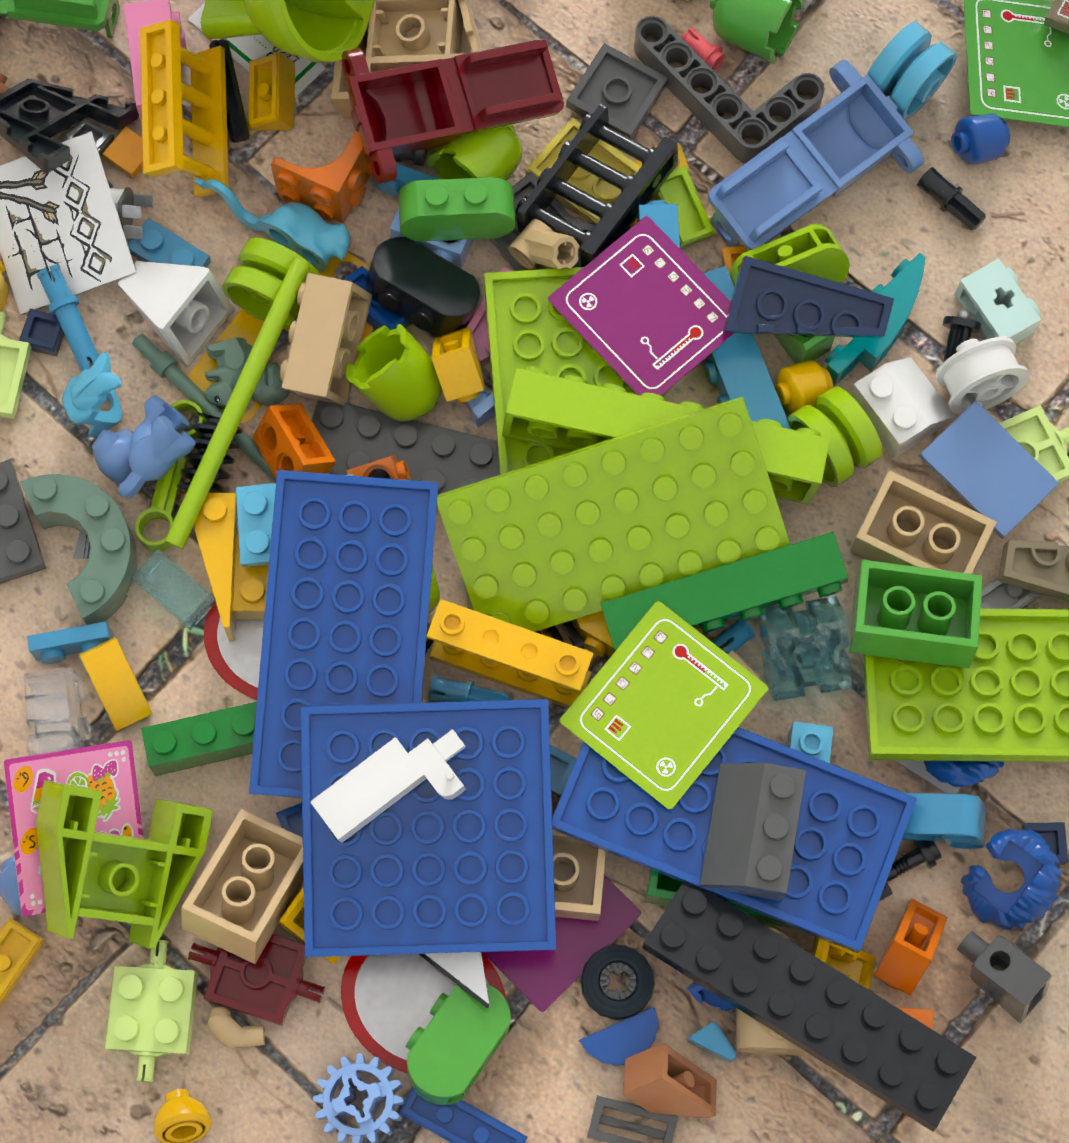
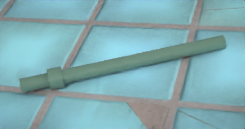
M140 334L134 339L132 345L151 362L150 367L161 378H167L190 401L196 403L204 414L221 418L223 410L206 399L205 393L177 367L178 362L167 351L161 352L144 334ZM244 431L241 434H235L233 440L239 444V448L276 483L275 476L254 440Z

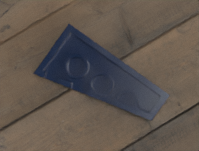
M744 256L723 333L882 338L885 336L894 298Z

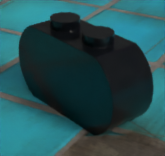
M394 237L382 242L374 252L366 277V289L372 295V300L379 303L386 310L392 311L413 323L418 329L426 331L435 337L466 328L473 317L480 298L479 284L473 275L407 237Z

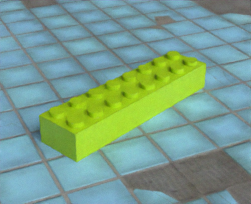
M527 366L524 369H515L505 412L502 436L572 452L702 410L704 407L698 403L688 401L681 402L680 404L667 402L664 397L654 393H642L641 396L627 393L623 387L614 384H604L602 387L587 384L585 379L574 375H565L563 378L547 375V371L542 368ZM760 419L758 422L751 420L775 497L808 505L822 484L830 438L820 436V432L810 428H799L796 431L783 428L779 422L770 419Z

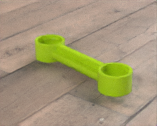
M179 400L170 405L180 413L185 411L195 413L199 418L198 423H205V419L196 413H202V410L196 403L189 400ZM194 429L186 432L192 438H201L202 436ZM184 456L172 465L162 479L157 481L150 509L142 512L136 520V534L141 544L147 550L162 552L172 546L165 542L166 537L160 541L152 542L147 540L142 532L145 525L153 519H164L169 522V527L171 528L174 521L172 514L179 488L176 486L181 484L183 475L180 474V471L185 469L187 462Z

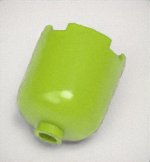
M512 124L478 132L472 131L462 133L456 140L438 146L430 154L427 164L429 168H435L439 174L437 178L496 177L507 181L521 161L522 145Z
M398 324L397 328L392 330L386 325L370 333L356 347L360 355L355 360L354 365L347 364L346 378L387 417L396 421L408 422L429 414L436 407L442 393V387L432 358L402 324Z

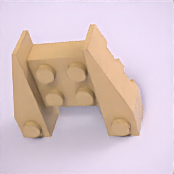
M374 0L366 32L356 48H360L363 51L370 73L483 51L469 0ZM339 60L334 64L331 100L343 118H352L351 111L353 109L345 85L346 78L342 67V60Z

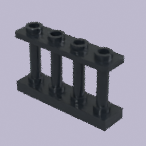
M600 104L593 114L589 113L585 116L580 125L579 132L573 140H568L564 143L553 166L543 170L532 193L529 196L525 195L519 201L515 211L518 231L522 232L533 219H538L554 232L573 236L580 245L581 267H585L632 226L637 219L639 205H645L650 202L678 165V144L667 137H664L656 148L651 147L649 149L609 127L608 107ZM602 140L642 162V167L636 175L631 174L627 176L588 154L597 142ZM580 167L619 188L621 194L614 203L606 204L567 181L576 169ZM558 194L600 217V222L593 231L588 230L585 232L547 211L546 208Z

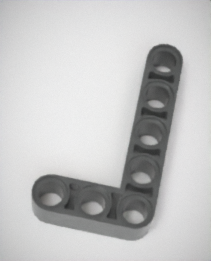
M646 16L637 23L634 51L638 59L644 65L668 77L666 87L737 160L744 164L820 109L825 90L824 83L815 74L802 73L753 111L663 19L657 16ZM655 37L659 41L647 42L644 38ZM679 62L684 66L675 68L670 66L669 63ZM696 87L706 88L708 92L698 93L693 89ZM799 94H809L813 99H802L799 97ZM722 112H727L733 115L734 117L731 119H724L720 117L718 114ZM776 115L782 116L786 121L776 122L771 117ZM754 138L759 143L750 145L744 142L743 139Z

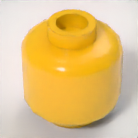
M806 360L782 368L776 377L774 387L781 405L792 414L804 405H811L816 408L815 402L817 397L832 388L833 382L829 371L824 366H820L815 361Z

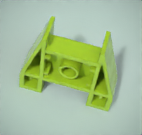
M44 780L36 818L47 930L62 937L73 939L78 916L131 923L129 942L148 949H155L206 850L213 809L156 799L148 839L95 831L102 791Z

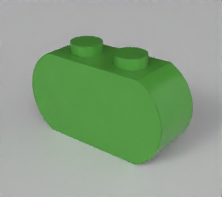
M500 178L416 180L404 185L398 193L400 232L411 240L422 242L499 238L509 234L515 228L514 189L508 181Z
M486 984L490 1008L483 1006L458 985L454 987L449 996L442 993L430 1010V1014L434 1017L426 1029L419 1026L406 1044V1048L410 1050L407 1055V1074L412 1088L422 1099L436 1105H451L462 1101L509 1033L511 1014L508 1003L504 996L493 986Z

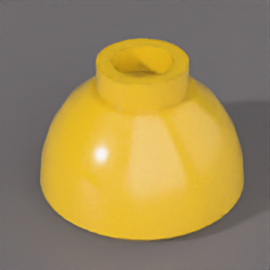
M176 1089L165 1095V1103L159 1108L155 1116L153 1125L154 1136L163 1143H192L202 1138L211 1129L212 1120L206 1107L197 1099L190 1097L188 1090Z

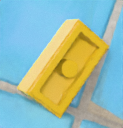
M280 52L249 61L248 129L251 131L294 129V62Z

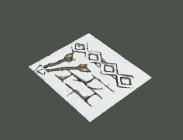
M92 131L62 142V144L70 147V160L49 173L42 171L25 156L0 166V253L20 315L29 312L30 308L37 309L51 304L40 279L37 277V273L46 268L51 281L54 282L49 266H60L71 295L79 294L136 273Z

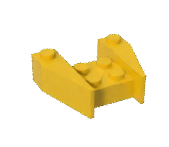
M208 493L195 521V533L223 628L228 640H235L236 620H264L269 565L245 568L240 565L236 493Z

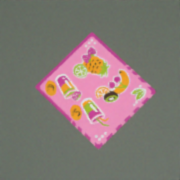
M131 740L4 760L19 898L23 917L46 913L36 818L44 780L102 791L95 831L143 838Z

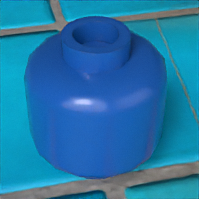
M994 113L981 116H965L958 121L951 137L952 148L968 164H979L997 160L1004 154L1006 147L1009 145L1010 130L1007 123Z

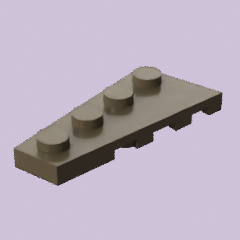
M1009 540L1003 546L998 581L1069 601V546L1059 545L1058 542Z

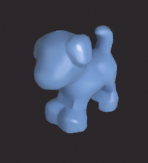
M157 395L151 396L144 403L146 418L136 427L134 432L127 428L115 433L103 429L92 445L99 470L116 483L118 493L122 497L132 498L146 481L162 479L172 465L181 457L189 454L196 445L193 438L186 432L179 434V432H182L190 425L187 419Z

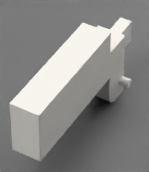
M453 729L433 744L427 738L409 753H407L395 737L310 801V803L336 838L343 843L426 779H428L437 793L447 800L454 799L467 790L446 763L466 746Z

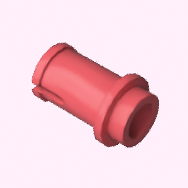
M693 27L689 28L688 32L685 31L681 38L714 71L718 70L726 58V55L722 52L723 48L720 45H712L697 33Z

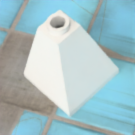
M136 261L134 263L136 273L120 278L118 285L132 305L180 362L189 367L234 311V308L211 271L205 267Z

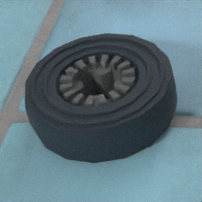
M623 945L606 946L593 953L584 965L580 980L582 995L589 1007L600 1016L614 1020L630 1018L642 1011L651 999L655 985L653 970L647 959L634 948ZM613 972L616 976L624 973L628 979L624 983L627 988L625 992L622 993L619 989L613 992L607 987L611 981L607 976L609 973Z

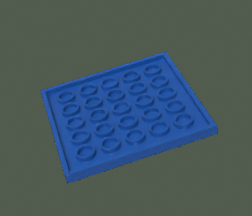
M548 699L301 707L305 957L556 950ZM453 729L466 746L446 763L467 790L456 798L447 800L442 798L428 779H426L343 843L336 838L310 803V801L395 737L407 753H409L427 738L433 744Z

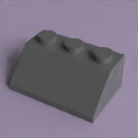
M769 763L720 764L699 886L777 901L784 899L788 889L806 770Z

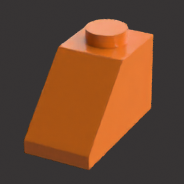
M911 898L881 957L874 976L884 981L889 987L901 990L911 996L932 961L948 917Z

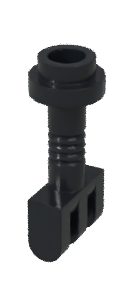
M914 840L916 849L893 862L879 902L893 895L888 882L897 878L898 875L901 876L905 871L908 872L924 862L929 869L937 865L936 861L942 858L934 841Z

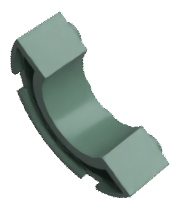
M48 474L20 481L34 514L43 529L55 526L73 527L88 536L91 547L88 562L80 575L68 582L67 586L86 625L107 621L126 600L127 592L137 570L135 540L121 510L106 492L91 482L78 477Z

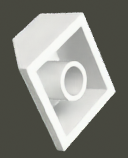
M911 357L883 364L854 383L850 393L868 415L877 431L881 444L893 460L956 418L955 414L950 410L949 406Z

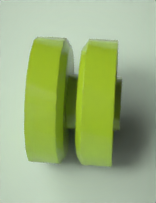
M258 237L248 238L238 257L241 266L231 268L222 285V290L235 305L264 322L293 257L308 261L296 252L276 242ZM311 265L308 273L320 275ZM297 298L283 327L285 329H290L292 322L298 318L300 305H298Z
M836 386L817 397L815 402L816 408L811 405H804L788 416V422L792 430L797 431L799 428H810L820 432V436L830 438L822 479L830 487H838L850 479L854 474V466L866 468L880 459L883 453L880 438L866 412L847 391Z

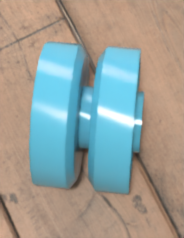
M917 21L909 23L887 44L867 73L885 96L891 95L890 98L898 107L897 111L904 120L913 116L928 102L947 78L957 59V54L943 42L930 46L931 33Z

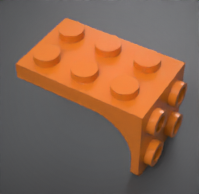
M356 130L344 152L336 160L325 166L304 168L278 157H275L271 163L276 191L284 202H299L308 205L323 220L332 221L334 219L343 224L353 206L358 208L362 203L366 193L365 184L370 175L373 176L360 133Z

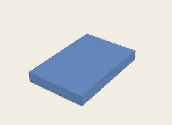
M977 401L971 404L919 455L973 511L997 522L993 531L1001 539L1059 484Z

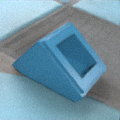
M711 1022L687 1039L690 1044L728 1063L736 1059L737 1053L717 1022Z

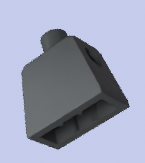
M971 931L958 946L957 950L973 963L970 973L972 981L1020 1024L1047 994L1052 975L1002 936L998 935L989 945ZM993 966H1000V967H1002L1004 970H1000V971H999V970H995V969L992 968V967H993Z

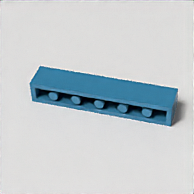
M722 266L704 272V275L731 301L735 287L727 267ZM734 333L706 357L707 362L704 363V371L711 385L716 383L720 396L717 397V403L720 404L743 396L752 421L758 422L760 419H770L779 422L783 428L791 429L754 335Z

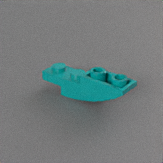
M919 253L911 261L904 259L891 274L893 279L885 287L879 284L871 291L894 298L885 336L882 338L852 337L853 339L845 347L840 344L836 346L825 359L827 363L826 369L831 375L833 387L859 363L872 372L893 347L906 325L917 298L924 273L926 258L924 255Z

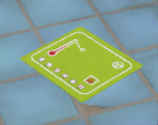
M657 601L560 718V723L667 809H672L768 691V686L667 606Z

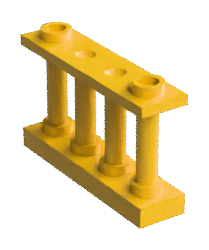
M171 19L140 28L143 174L154 178L178 171L187 172L193 175L194 196L198 198L216 194L217 192L212 189H203L195 184L194 180L197 177L205 181L210 179L220 181L229 188L225 48L218 46L193 53L181 47L180 24ZM181 64L190 68L191 86L181 82ZM182 99L191 103L192 122L182 118ZM183 135L192 139L193 158L183 154Z
M440 599L426 638L435 641L429 655L431 660L540 699H548L549 702L569 708L586 688L592 672L588 671L594 655L593 652Z

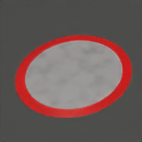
M481 952L486 984L496 988L506 999L505 990L498 972L485 954ZM419 954L351 956L342 976V1007L349 1027L359 1042L374 1057L376 1056L381 1059V1062L398 1071L407 1073V1055L410 1051L406 1048L407 1042L419 1026L426 1029L434 1017L430 1014V1010L442 993L449 996L457 984Z

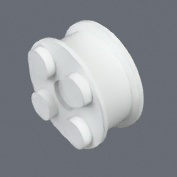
M999 336L980 342L977 339L964 341L956 348L957 353L949 357L936 370V380L941 386L947 387L951 396L948 403L949 408L955 414H962L975 401L985 410L994 407L1019 392L1026 385L1030 377L1028 369L1018 364L1014 356L1016 344L1008 336Z

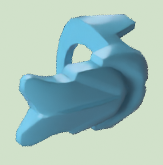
M107 352L101 353L91 368L84 369L80 375L70 379L62 396L63 407L69 419L78 425H91L88 432L89 437H98L103 429L109 430L118 424L122 417L121 404L114 389L122 386V382L119 377L111 372L110 356ZM108 397L111 404L110 410L100 411L98 407H100L107 400Z

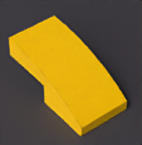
M116 637L79 654L116 731L153 714Z

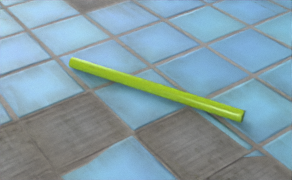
M293 257L167 534L165 542L174 547L184 548L296 301L300 285L305 281L311 265L300 258Z

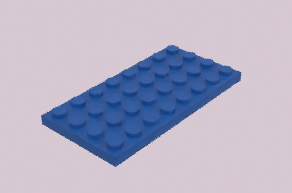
M277 470L249 794L302 798V706L422 702L438 482Z
M738 727L672 809H667L583 742L552 817V830L680 882L685 881L712 892L722 899L859 953L917 798ZM769 763L806 770L788 889L782 901L699 886L720 764Z

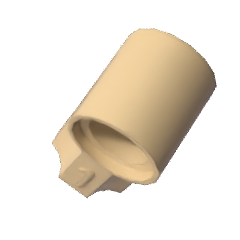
M533 219L512 242L508 250L517 262L529 270H534L539 264L555 269H571L579 260L578 249L580 245L573 236L554 232L542 221Z

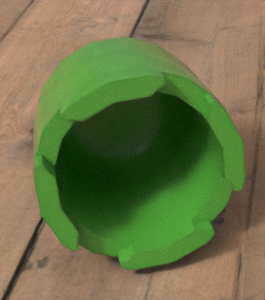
M711 0L710 9H713V27L720 38L773 64L776 62L775 54L778 53L782 56L785 54L797 31L799 23L793 21L796 7L800 9L804 7V0Z

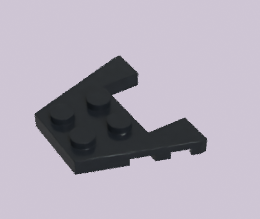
M28 78L0 94V136L42 171L49 173L70 160V147L51 139L53 136L63 130L70 129L72 125L85 117L94 119L119 131L137 120L139 113L136 103L126 101L125 107L108 104L109 97L95 94L86 99L73 96L74 89Z

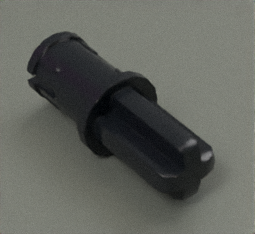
M934 167L928 169L918 181L917 186L941 205L940 210L943 212L948 210L970 230L977 229L985 220V213L962 194L963 189L960 186L956 188Z

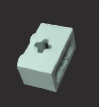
M999 258L961 279L954 294L965 311L971 313L970 318L982 324L980 333L985 340L999 336H1008L1017 344L1034 334L1041 321L1038 306L1031 298L1025 297L1018 287L1017 276L1009 267L1005 268Z

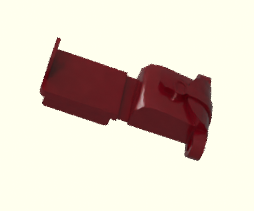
M546 40L518 43L371 73L369 72L365 55L360 48L343 51L342 67L346 78L345 85L353 109L351 111L355 130L360 133L366 158L370 162L374 178L378 184L396 180L395 154L445 145L456 140L462 133L478 132L555 116L564 107V99Z

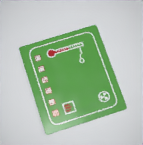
M964 0L969 106L972 115L981 116L994 113L1002 119L1069 127V34L1044 25L1045 17L1054 1Z

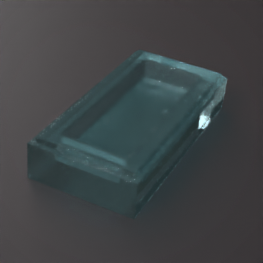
M159 549L131 577L190 631L216 604L215 598Z

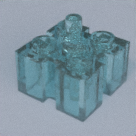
M837 596L805 601L806 610L793 612L791 608L781 610L780 606L763 608L765 615L759 617L760 637L765 647L762 650L763 673L773 701L805 696L804 688L818 686L820 693L852 688L850 659L845 651V648L849 647L848 619Z

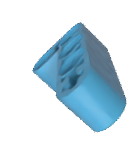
M906 793L916 797L917 801L902 840L945 841L950 847L962 849H980L985 847L986 806L978 796L968 794Z

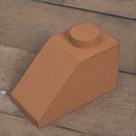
M660 1043L625 1059L623 1095L649 1113L699 1118L716 1116L717 1080L665 1043Z

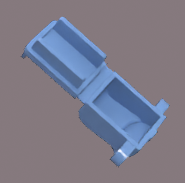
M841 60L829 69L830 77L841 94L710 190L708 202L715 210L710 222L729 247H735L741 243L749 251L768 243L825 201L830 195L840 194L889 156H892L907 173L914 172L924 164L922 153L911 140L914 131L898 113V107L892 99L883 94L868 74L862 78L846 60ZM722 224L726 227V229H727L728 232L730 233V236H729V235L727 234V232L724 230V228L722 227Z

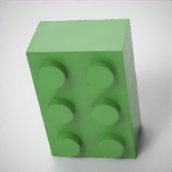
M861 560L855 581L849 653L970 668L978 649L983 575Z

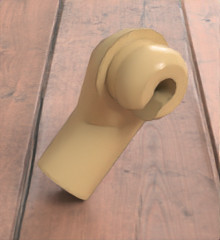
M218 1006L211 1010L207 1021L209 1031L226 1047L233 1049L265 1045L264 1025L241 1027L232 1018L231 1011L227 1007Z

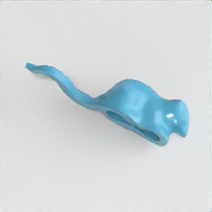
M198 177L194 180V183L201 188L212 189L222 196L232 213L245 226L255 231L266 232L274 242L296 252L316 270L324 272L329 259L332 257L344 260L351 243L349 231L343 224L330 225L326 223L308 205L299 202L286 203L272 213H267L258 218L244 209L236 195L222 182L214 179L205 181Z

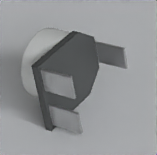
M125 187V189L110 188L125 238L143 239L142 226H132L133 218H142L141 207H153L152 195L133 194V190L130 187Z

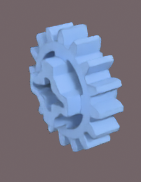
M362 1053L357 1054L354 1064L347 1057L343 1056L341 1057L342 1068L337 1070L329 1065L327 1071L331 1075L328 1081L318 1079L317 1084L324 1089L323 1094L313 1096L314 1102L323 1105V1109L319 1110L315 1116L319 1120H329L323 1129L327 1134L330 1135L339 1130L337 1141L340 1143H345L349 1136H352L353 1143H363V1137H367L371 1143H378L377 1133L383 1131L390 1136L393 1132L388 1125L389 1121H401L402 1119L395 1111V1106L404 1105L406 1100L403 1097L396 1096L395 1092L400 1090L403 1084L400 1080H389L395 1072L391 1066L380 1071L382 1060L376 1056L369 1064L366 1063V1058ZM359 1073L374 1075L381 1082L366 1084L362 1081ZM343 1081L344 1086L339 1097L333 1099L337 1086ZM355 1087L365 1096H368V1098L363 1100L364 1108L362 1109L364 1114L356 1106L350 1104L356 1100ZM386 1101L383 1113L376 1120L375 1113L379 1104ZM352 1116L356 1118L360 1128L345 1126L338 1118Z

